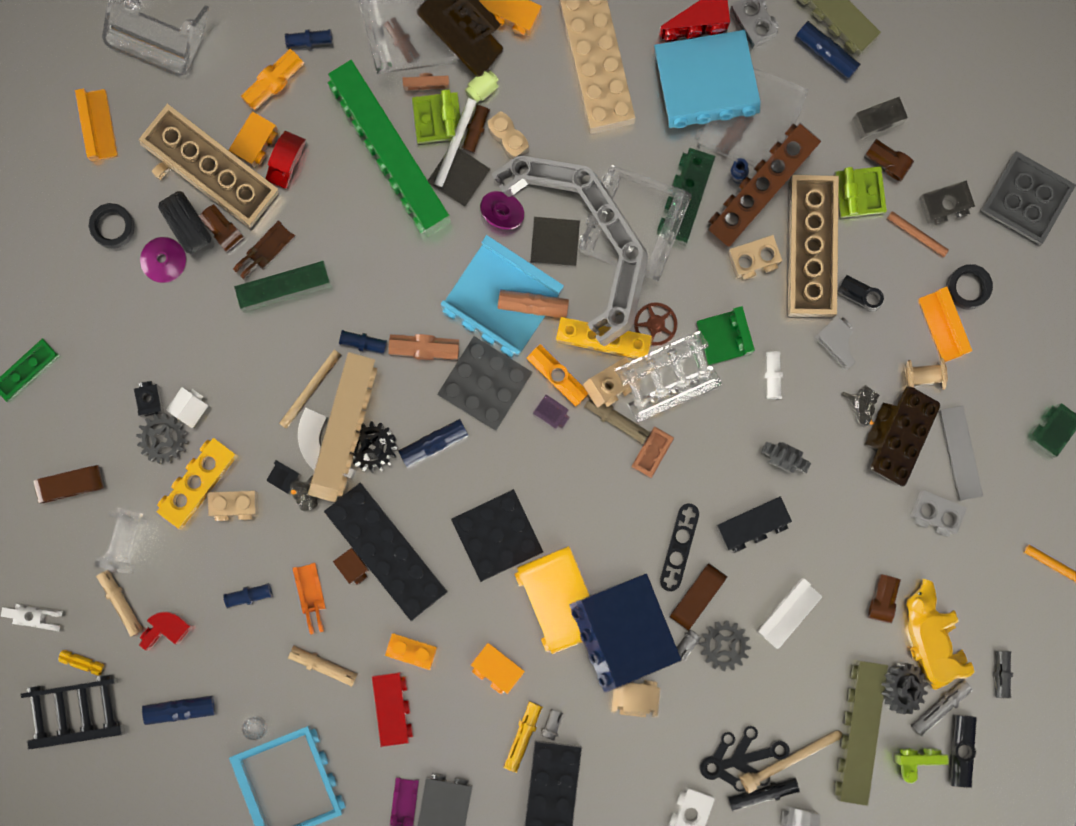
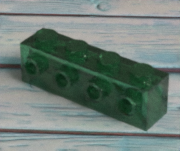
M690 147L687 154H682L679 166L683 168L680 175H675L672 187L676 189L673 197L668 196L664 208L669 211L666 219L661 217L657 229L661 231L660 238L683 246L687 245L716 156Z

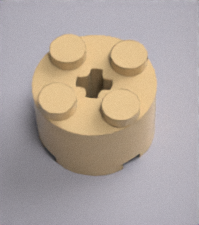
M633 681L614 689L611 712L616 713L617 709H619L620 715L646 717V714L652 713V717H658L661 688L657 687L658 682L643 681L641 684H635Z

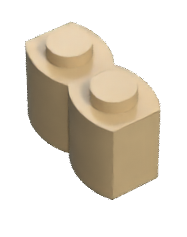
M500 111L488 120V129L491 136L498 143L502 144L504 152L510 159L517 156H525L529 152V144L526 137L514 128V124L507 114Z

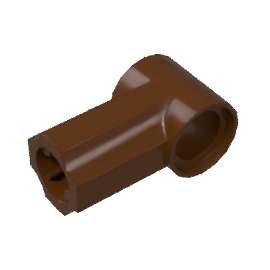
M878 139L874 141L865 157L885 169L886 174L900 182L914 163V160L901 151L896 152Z
M214 204L208 206L199 215L202 222L214 234L213 237L226 252L244 238L233 223H229Z
M883 574L880 575L875 598L872 599L869 607L868 618L889 624L892 623L896 611L895 601L901 579Z

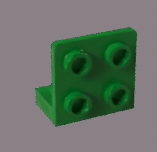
M743 306L733 308L731 312L701 319L696 322L708 365L754 353L755 348Z

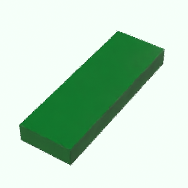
M42 338L0 376V396L6 402L13 399L59 357L58 353L45 339Z

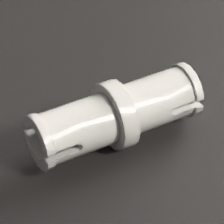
M778 351L766 352L767 372L765 373V378L767 379V399L782 398L781 378H783V372H781L780 363L781 352Z

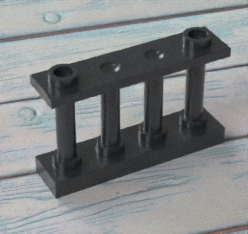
M111 675L96 677L97 682L41 690V686L27 688V693H21L20 695L21 698H31L35 727L34 739L27 740L28 750L125 734L124 725H118L117 721L114 720L109 685L118 683V678L111 679ZM100 686L105 718L103 728L94 729V725H91L86 688ZM77 690L82 723L80 732L71 733V729H68L63 695L64 691ZM54 693L59 730L57 735L48 737V733L44 729L40 695Z

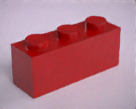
M401 672L372 676L380 746L409 743V738L413 737L412 723H407L406 714H410L409 700H404L403 692L407 691L406 677H402Z

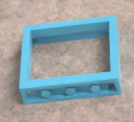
M310 725L229 757L255 826H268L243 759L304 735L318 767L333 810L293 826H315L344 813L343 808H346L341 794L337 796L334 789L337 786L336 779L333 773H328L326 764H329L324 750L320 752L317 745L320 742V738L316 729H311Z

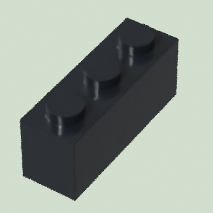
M780 496L716 525V529L726 550L732 549L736 553L747 548L745 543L751 540L758 543L768 538L766 533L775 530L777 534L788 529L787 524L791 523L792 520Z

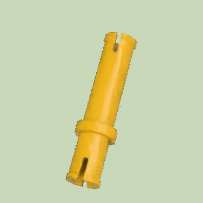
M529 701L522 721H519L518 733L503 766L505 769L518 772L530 737L536 731L537 727L535 725L543 708L542 706Z

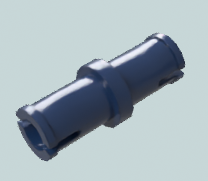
M307 29L305 32L285 33L286 48L300 46L312 48L313 45L333 43L331 29L321 31Z
M738 158L737 162L734 161L731 167V176L733 182L741 184L748 176L749 168L745 159Z
M344 330L341 331L339 344L359 348V351L368 350L382 354L385 352L387 340L369 337L366 333L361 335Z
M269 583L249 588V586L243 587V590L223 595L226 608L245 603L251 605L253 601L273 597Z

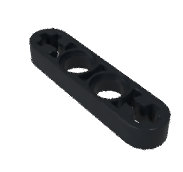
M687 503L681 506L675 521L660 576L661 587L669 592L677 590L683 578L699 519V510L694 504ZM688 507L692 508V513H695V517H691L688 522L689 525H693L692 529L687 526H678L679 521L684 523L686 517L682 514V511H686ZM679 530H686L689 533V539L686 543L677 541L676 533ZM673 552H679L683 556V562L678 566L670 562V556ZM667 566L672 569H681L680 574L675 572L673 578L677 581V584L672 585L671 588H668L667 583L664 582V578H669L671 571H666Z

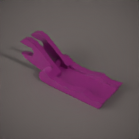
M395 779L390 826H414L419 780Z

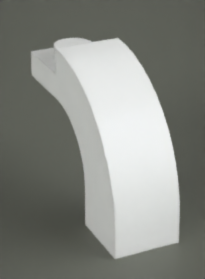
M305 407L298 426V443L305 461L315 471L322 447L321 436L329 418ZM350 468L348 475L343 474V476L352 479L356 471Z

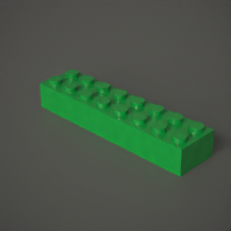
M352 59L328 73L330 79L327 82L329 89L336 99L341 98L339 103L348 118L353 117L354 120L351 122L354 125V129L360 138L362 136L366 138L364 143L371 156L376 155L378 157L376 162L383 175L386 176L388 174L390 176L388 181L396 195L401 194L403 197L400 200L408 215L413 213L415 216L413 221L420 234L425 232L427 237L450 224V215Z

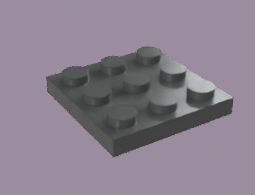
M1015 151L981 212L1042 245L1076 184Z
M473 336L437 395L489 428L497 431L533 372Z

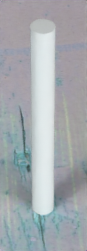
M468 98L455 130L456 136L452 137L434 184L443 187L477 101Z

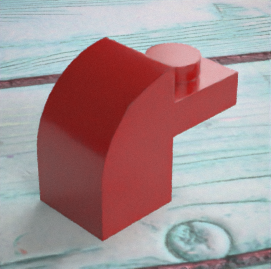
M288 131L283 132L275 144L268 161L269 168L265 178L268 182L285 189L289 186L294 166L301 158L306 141L305 138Z
M173 612L156 613L146 620L153 628L150 629L148 627L140 636L142 641L139 643V646L145 651L150 650L162 634L174 644H179L193 625L182 616Z

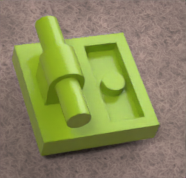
M442 90L441 94L412 97L417 144L448 141L456 136L455 130L460 120L458 92L451 93L450 90Z
M881 166L862 169L847 167L844 168V171H835V176H839L838 207L840 218L887 212Z
M905 748L900 749V753H894V763L901 765V777L907 783L917 781V765H949L948 755L943 754L938 748H923V753H918V750Z

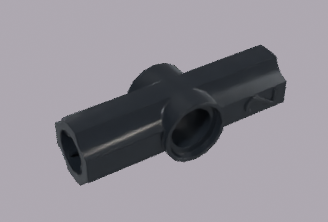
M955 715L954 743L951 748L952 770L950 786L972 788L973 763L976 756L975 735L977 717ZM962 745H966L969 749L968 755L964 758H961L958 754V750Z

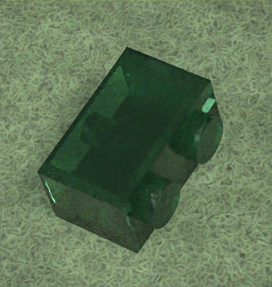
M1062 403L1056 406L1052 405L1044 415L1047 419L1042 425L1038 424L1031 433L1033 438L1030 443L1051 458H1055L1060 454L1076 431V413Z

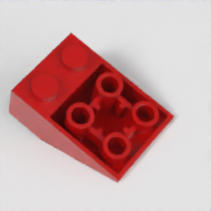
M699 0L661 25L658 39L668 43L678 41V38L687 37V39H692L703 35L727 33L730 24L728 0Z

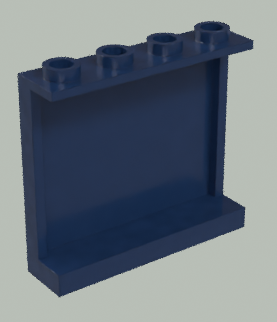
M647 573L569 604L572 617L578 625L580 637L585 643L589 653V660L595 668L598 682L603 688L604 693L682 661Z

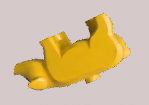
M922 578L920 589L912 597H909L906 602L909 615V634L913 644L911 654L915 661L918 660L926 681L931 684L932 689L937 690L951 683L956 678L970 677L975 671L972 662L967 661L963 649L952 654L953 648L948 633L955 629V624L958 623L955 610L949 613H939L935 608L937 597L934 583Z

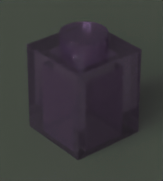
M547 394L533 412L536 418L554 430L558 426L563 428L570 418L567 415L569 409Z

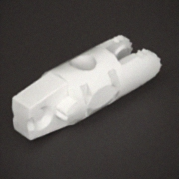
M16 603L15 609L2 607L1 617L13 618L12 624L59 631V625L45 623L46 614L54 617L62 616L63 611ZM31 613L33 614L32 620L29 617Z

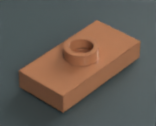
M421 73L419 77H402L405 91L450 88L449 75L433 76L432 73Z
M654 426L631 467L652 478L674 437Z

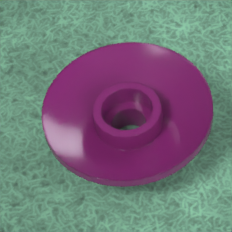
M501 191L487 193L480 203V211L483 217L497 228L514 229L524 219L525 213L522 204L514 196L508 197Z
M158 237L148 242L143 248L140 256L141 268L145 275L155 282H171L183 273L186 266V253L176 240L168 237ZM160 255L166 256V260L163 263L158 261Z

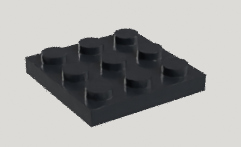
M514 489L451 519L480 582L543 553Z

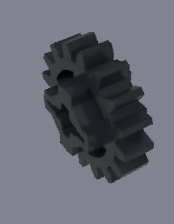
M370 421L369 427L362 423V429L355 431L360 433L354 453H349L354 455L352 463L356 467L360 465L362 471H365L367 467H369L371 473H374L375 467L382 471L384 463L389 466L391 465L388 460L390 457L396 458L392 450L398 449V446L392 442L397 439L394 435H390L392 431L389 427L384 429L382 423H379L377 427L373 421ZM361 442V448L358 450V444ZM386 442H387L386 451H385V453H384V452H383V448H384V445H385ZM372 444L376 448L372 450L369 446Z

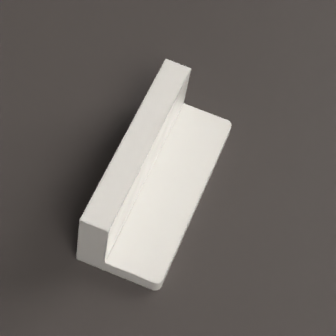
M804 578L800 579L756 631L776 649L783 645L822 599V595L812 588L811 584Z

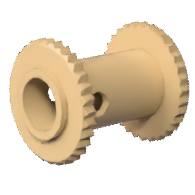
M942 357L939 358V365L913 367L911 360L907 361L905 370L907 386L914 388V385L940 383L941 389H946L948 375L947 367Z

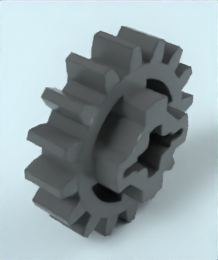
M163 413L162 418L154 414L153 421L146 418L147 425L139 426L143 432L142 434H136V437L142 439L141 442L137 443V446L144 447L141 452L142 455L149 453L148 460L153 461L156 457L158 464H161L163 459L167 463H171L172 456L176 459L179 458L178 451L185 452L182 443H188V440L183 438L187 431L180 430L183 426L182 422L175 424L176 417L172 416L168 420L166 413ZM165 423V424H163L162 428H159V429H153V428H152L153 426H155V425H157V424ZM173 429L177 433V442L174 441L172 436ZM159 434H165L164 437L167 438L165 443H160V440L157 438ZM147 436L151 437V449L147 442ZM165 448H172L168 453L159 454Z
M766 442L761 451L771 458L770 464L794 474L795 470L807 473L811 466V462L803 459L802 451L783 442H779L778 445Z
M718 621L716 622L715 629L708 626L709 634H702L706 641L700 642V645L705 647L701 655H708L705 662L710 663L713 661L714 669L721 665L722 671H725L727 666L733 671L735 670V663L740 666L743 665L742 657L748 659L749 656L745 654V650H750L751 647L746 645L745 642L750 640V637H743L746 630L741 629L738 631L737 623L730 627L729 621H725L724 626H721ZM729 630L732 631L733 634H731L729 637L723 636L719 631ZM713 638L715 640V649L711 652L710 641ZM722 640L724 642L731 641L729 651H719L722 647L720 643ZM740 640L741 649L738 654L735 648L736 643ZM722 655H726L731 661L722 662L717 659Z
M898 663L897 667L890 668L891 674H885L888 680L882 683L886 687L882 695L887 696L884 703L889 704V709L896 711V713L913 714V710H920L919 703H925L922 697L923 695H928V692L924 690L928 682H923L925 675L920 673V667H915L914 664Z

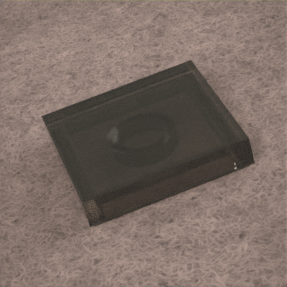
M458 148L443 187L435 185L434 182L444 157L429 177L428 182L431 186L465 208L491 169Z
M534 217L530 263L576 267L580 220Z

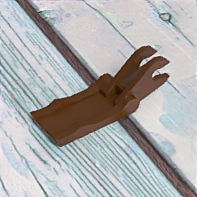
M278 220L247 251V256L241 259L233 270L238 272L251 259L254 262L240 275L243 279L257 266L264 270L294 239L295 235L290 233Z

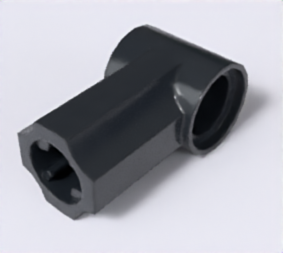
M847 274L837 291L838 294L856 302L870 312L878 310L884 300V295L880 289L872 288ZM870 294L876 295L879 303L871 305L867 302L866 297Z

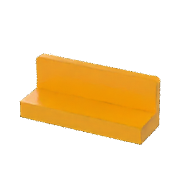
M84 88L75 90L87 158L90 161L116 157L118 153L106 90L101 89L87 92Z
M946 286L934 293L919 298V304L940 357L947 362L972 352L948 287Z

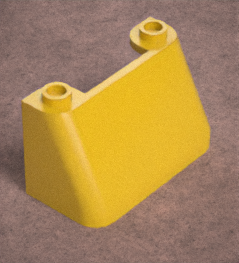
M567 546L517 567L518 572L515 573V577L519 586H525L545 636L541 638L545 651L550 650L554 654L582 643L580 630L572 617L569 604L590 595L570 547Z

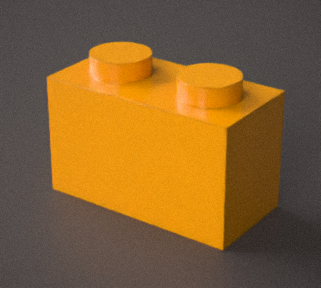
M252 111L228 151L241 161L255 168L257 164L260 165L267 155L265 150L268 145L275 143L279 135L277 133L278 128L272 122Z
M392 633L385 656L431 670L438 647Z
M490 643L486 644L471 664L474 667L472 672L482 680L486 677L493 683L490 686L500 694L503 692L508 694L525 672Z

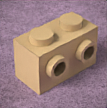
M627 357L588 379L583 384V387L597 408L604 404L606 407H609L619 400L617 398L618 395L623 393L624 396H627L636 390L634 385L641 379Z
M256 491L208 492V516L215 517V521H228L229 516H238V520H252V515H258V492Z

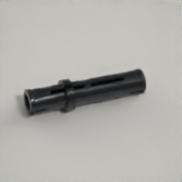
M796 777L780 783L772 782L770 783L771 785L759 788L749 794L745 792L729 796L728 799L732 812L773 799L778 801L780 797L799 793L800 790Z

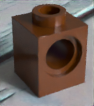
M350 548L333 561L349 584L355 582L358 585L368 577L366 573L370 570L353 548Z

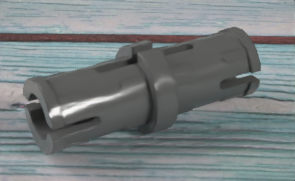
M996 651L997 672H994V677H997L996 698H1011V677H1013V672H1011L1012 651Z

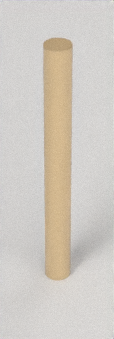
M335 349L332 351L279 423L287 429L340 358L341 354Z

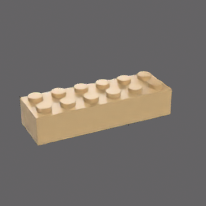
M559 0L590 134L634 124L635 114L608 1Z
M168 103L138 139L140 145L249 229L252 228L279 194L278 188Z
M792 175L789 180L788 317L834 318L837 315L839 176Z
M350 352L347 354L308 495L332 502L336 501L337 495L342 497L347 477L343 476V474L348 475L354 456L349 453H354L360 434L355 431H360L366 413L362 409L366 410L372 391L367 388H372L378 369L373 367L375 359Z

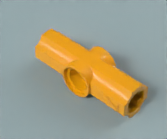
M289 49L273 65L263 69L257 77L258 80L241 95V98L256 111L270 96L278 94L286 86L288 79L304 65V62L294 51Z
M541 344L526 358L575 407L588 396L585 388ZM561 370L565 377L562 381H554L551 377L552 372Z

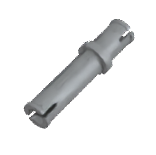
M963 679L949 693L946 692L944 698L913 724L912 727L923 737L953 708H958L960 706L959 703L973 692L974 689Z

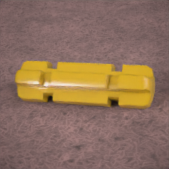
M67 650L60 652L58 661L61 663H70L72 667L86 672L91 671L92 674L97 676L101 675L104 670L103 663L93 662L92 659L78 654L73 655L72 652Z

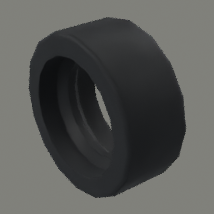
M107 203L100 205L93 211L89 218L88 227L91 236L97 243L106 248L115 249L124 246L130 241L134 234L135 224L133 217L124 207L119 204ZM111 212L121 215L125 222L124 232L115 239L103 237L98 229L101 217Z
M966 264L956 269L950 275L947 287L956 306L963 309H975L983 305L990 298L993 291V281L990 274L983 267L975 264ZM964 274L977 275L983 283L982 294L975 300L963 299L956 290L957 281Z

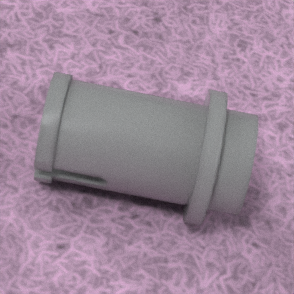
M691 629L688 633H684L686 636L677 647L679 655L683 660L687 659L696 644H700L699 640L701 637Z
M550 709L544 729L541 728V731H543L541 736L554 741L555 737H558L557 732L565 714Z

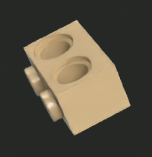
M774 235L729 249L728 251L736 278L743 277V280L757 276L756 272L765 270V273L778 269V265L782 262ZM769 250L773 255L772 260L766 261L762 259L761 251ZM747 257L751 262V266L748 268L741 267L739 259Z

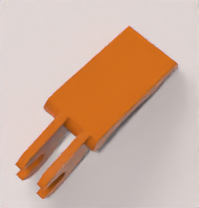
M311 563L306 566L294 567L292 569L303 614H306L310 635L314 634L310 612L316 611L320 632H323L324 628L320 610L326 609L316 564Z

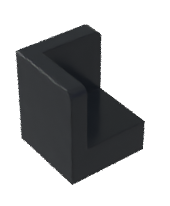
M275 460V466L268 476L267 482L291 495V490L295 488L302 475Z

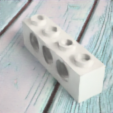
M687 787L686 791H681L677 804L680 805L677 814L673 813L669 826H705L715 798ZM688 808L697 810V816L694 820L685 819L684 813Z

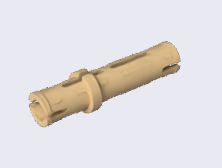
M108 569L97 575L96 578L106 593V599L111 601L130 634L129 636L132 637L143 631L144 629L141 627L122 593V587H118L110 570Z
M293 645L292 651L288 656L289 660L291 659L307 666L306 669L310 671L311 669L316 670L350 687L353 686L358 673L318 657V654L315 652L312 654Z

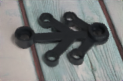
M747 726L743 731L744 736L732 757L722 760L728 747L735 743L734 734L725 732L721 736V743L714 755L702 760L700 771L706 779L715 780L720 778L731 784L736 791L743 792L745 791L744 787L742 789L736 787L740 777H734L725 769L735 767L745 774L753 772L756 774L760 771L747 763L770 757L783 760L789 755V746L784 741L778 740L773 742L770 748L745 754L752 740L758 736V731L755 727ZM748 729L755 731V735L751 738L746 735ZM725 735L732 736L731 743L727 744L724 742ZM778 745H781L784 749L781 754L775 752V748ZM711 763L716 766L714 772L707 770V766ZM770 777L767 778V781L765 783H760V785H768L770 782Z

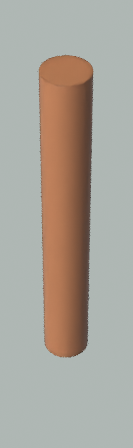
M893 211L887 217L888 220L941 256L945 257L948 253V248Z

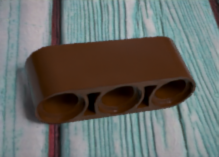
M99 465L33 481L38 504L104 488Z
M708 563L669 617L689 631L728 576Z

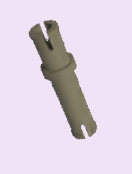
M589 398V401L584 406V408L601 417V421L611 423L641 442V444L645 442L650 434V431H647L614 410L612 405L606 407L604 404L597 408L592 399Z

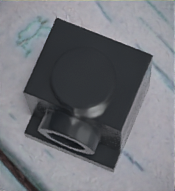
M152 381L139 383V388L134 389L138 416L147 417L164 413L159 385H153ZM145 394L151 395L149 402L144 401L143 397Z

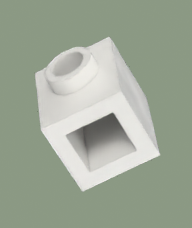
M182 387L166 410L193 428L208 405L201 401L204 396L194 389L188 392Z

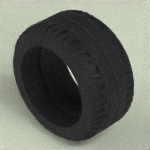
M176 191L159 202L158 208L186 253L192 254L211 242V235L184 192Z

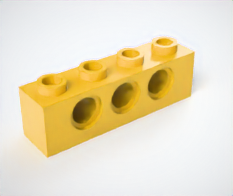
M564 317L560 318L556 337L557 343L648 362L653 340L651 335L627 331L604 347L596 339L595 332L587 325L588 322ZM602 326L598 329L600 331L598 334L603 336L612 327Z
M212 438L211 441L209 439L205 441L200 448L202 453L197 459L193 458L185 468L188 471L183 478L179 476L171 486L173 491L170 495H164L157 504L159 507L157 513L178 529H183L206 499L208 492L212 491L238 457V455L215 438ZM210 457L214 458L215 467L212 470H206L204 467L205 460ZM194 476H199L201 485L193 489L190 486V480ZM184 494L187 498V503L184 507H178L176 505V498Z

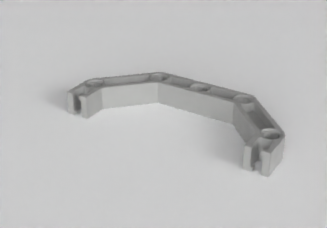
M517 156L493 172L491 175L500 184L499 187L502 192L508 197L528 184L579 192L619 254L608 309L587 325L595 332L596 339L604 347L629 331L635 320L648 253L599 177L587 166L529 156ZM524 165H528L527 171L523 174H520V168ZM514 174L515 178L504 186L503 180ZM590 175L589 182L581 184L582 178ZM614 212V218L609 222H605L606 215ZM633 250H639L638 257L630 260V253ZM619 314H624V321L621 324H616V317ZM609 323L612 328L603 336H600L598 329Z

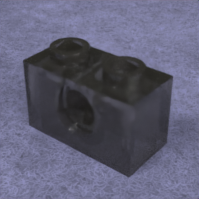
M896 97L857 112L853 120L861 139L903 124L908 116L900 97Z
M967 180L922 194L919 198L928 224L934 222L935 225H940L948 222V217L955 215L957 218L970 215V210L975 207ZM943 200H950L953 203V209L948 210L944 208Z

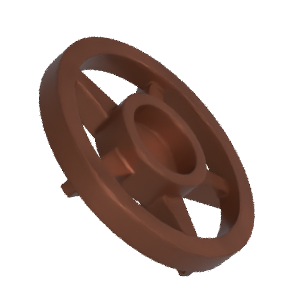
M658 302L649 303L643 306L636 314L634 321L635 331L640 333L638 327H647L651 332L652 339H654L655 334L662 331L669 334L670 336L663 341L653 342L652 340V346H660L666 344L674 337L677 331V317L669 306ZM651 307H663L669 312L663 316L655 315ZM648 308L650 317L647 322L638 323L641 313ZM670 314L674 320L672 332L665 327L664 321Z

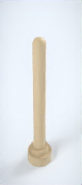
M839 730L834 731L756 774L753 772L740 776L744 789L748 794L757 790V786L760 785L761 781L840 740L842 732Z

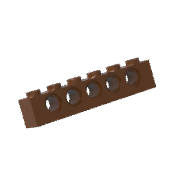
M801 122L797 126L793 123L784 133L787 136L782 143L779 141L775 143L769 151L772 155L767 161L762 159L754 168L756 173L750 179L747 176L738 186L741 189L736 196L731 194L723 205L726 208L721 214L716 212L708 221L711 224L708 230L728 247L733 244L821 143V139ZM790 142H797L800 145V151L797 154H790L787 151V145ZM774 160H782L785 168L780 172L774 171L771 167ZM760 177L767 178L770 183L768 188L759 189L756 185L757 179ZM744 195H750L754 199V204L750 207H745L741 203V198ZM728 213H736L739 221L736 224H729L726 221Z

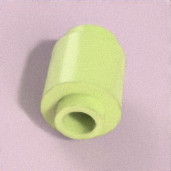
M491 70L488 72L484 71L482 76L475 77L467 84L468 87L465 89V92L471 99L477 101V104L479 101H484L499 87L497 84L499 79Z

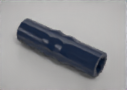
M809 21L796 34V37L847 79L861 65L843 50L839 44L835 43Z
M458 419L433 431L429 435L423 436L419 440L398 450L408 468L469 435L461 420Z
M213 696L142 706L144 725L215 715Z

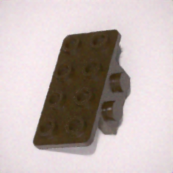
M425 0L417 9L418 16L476 77L482 76L484 71H487L502 53L503 46L491 34L501 24L479 0Z
M910 386L905 388L898 406L883 403L865 443L868 447L878 450L872 462L871 470L899 486H905L940 409V403Z

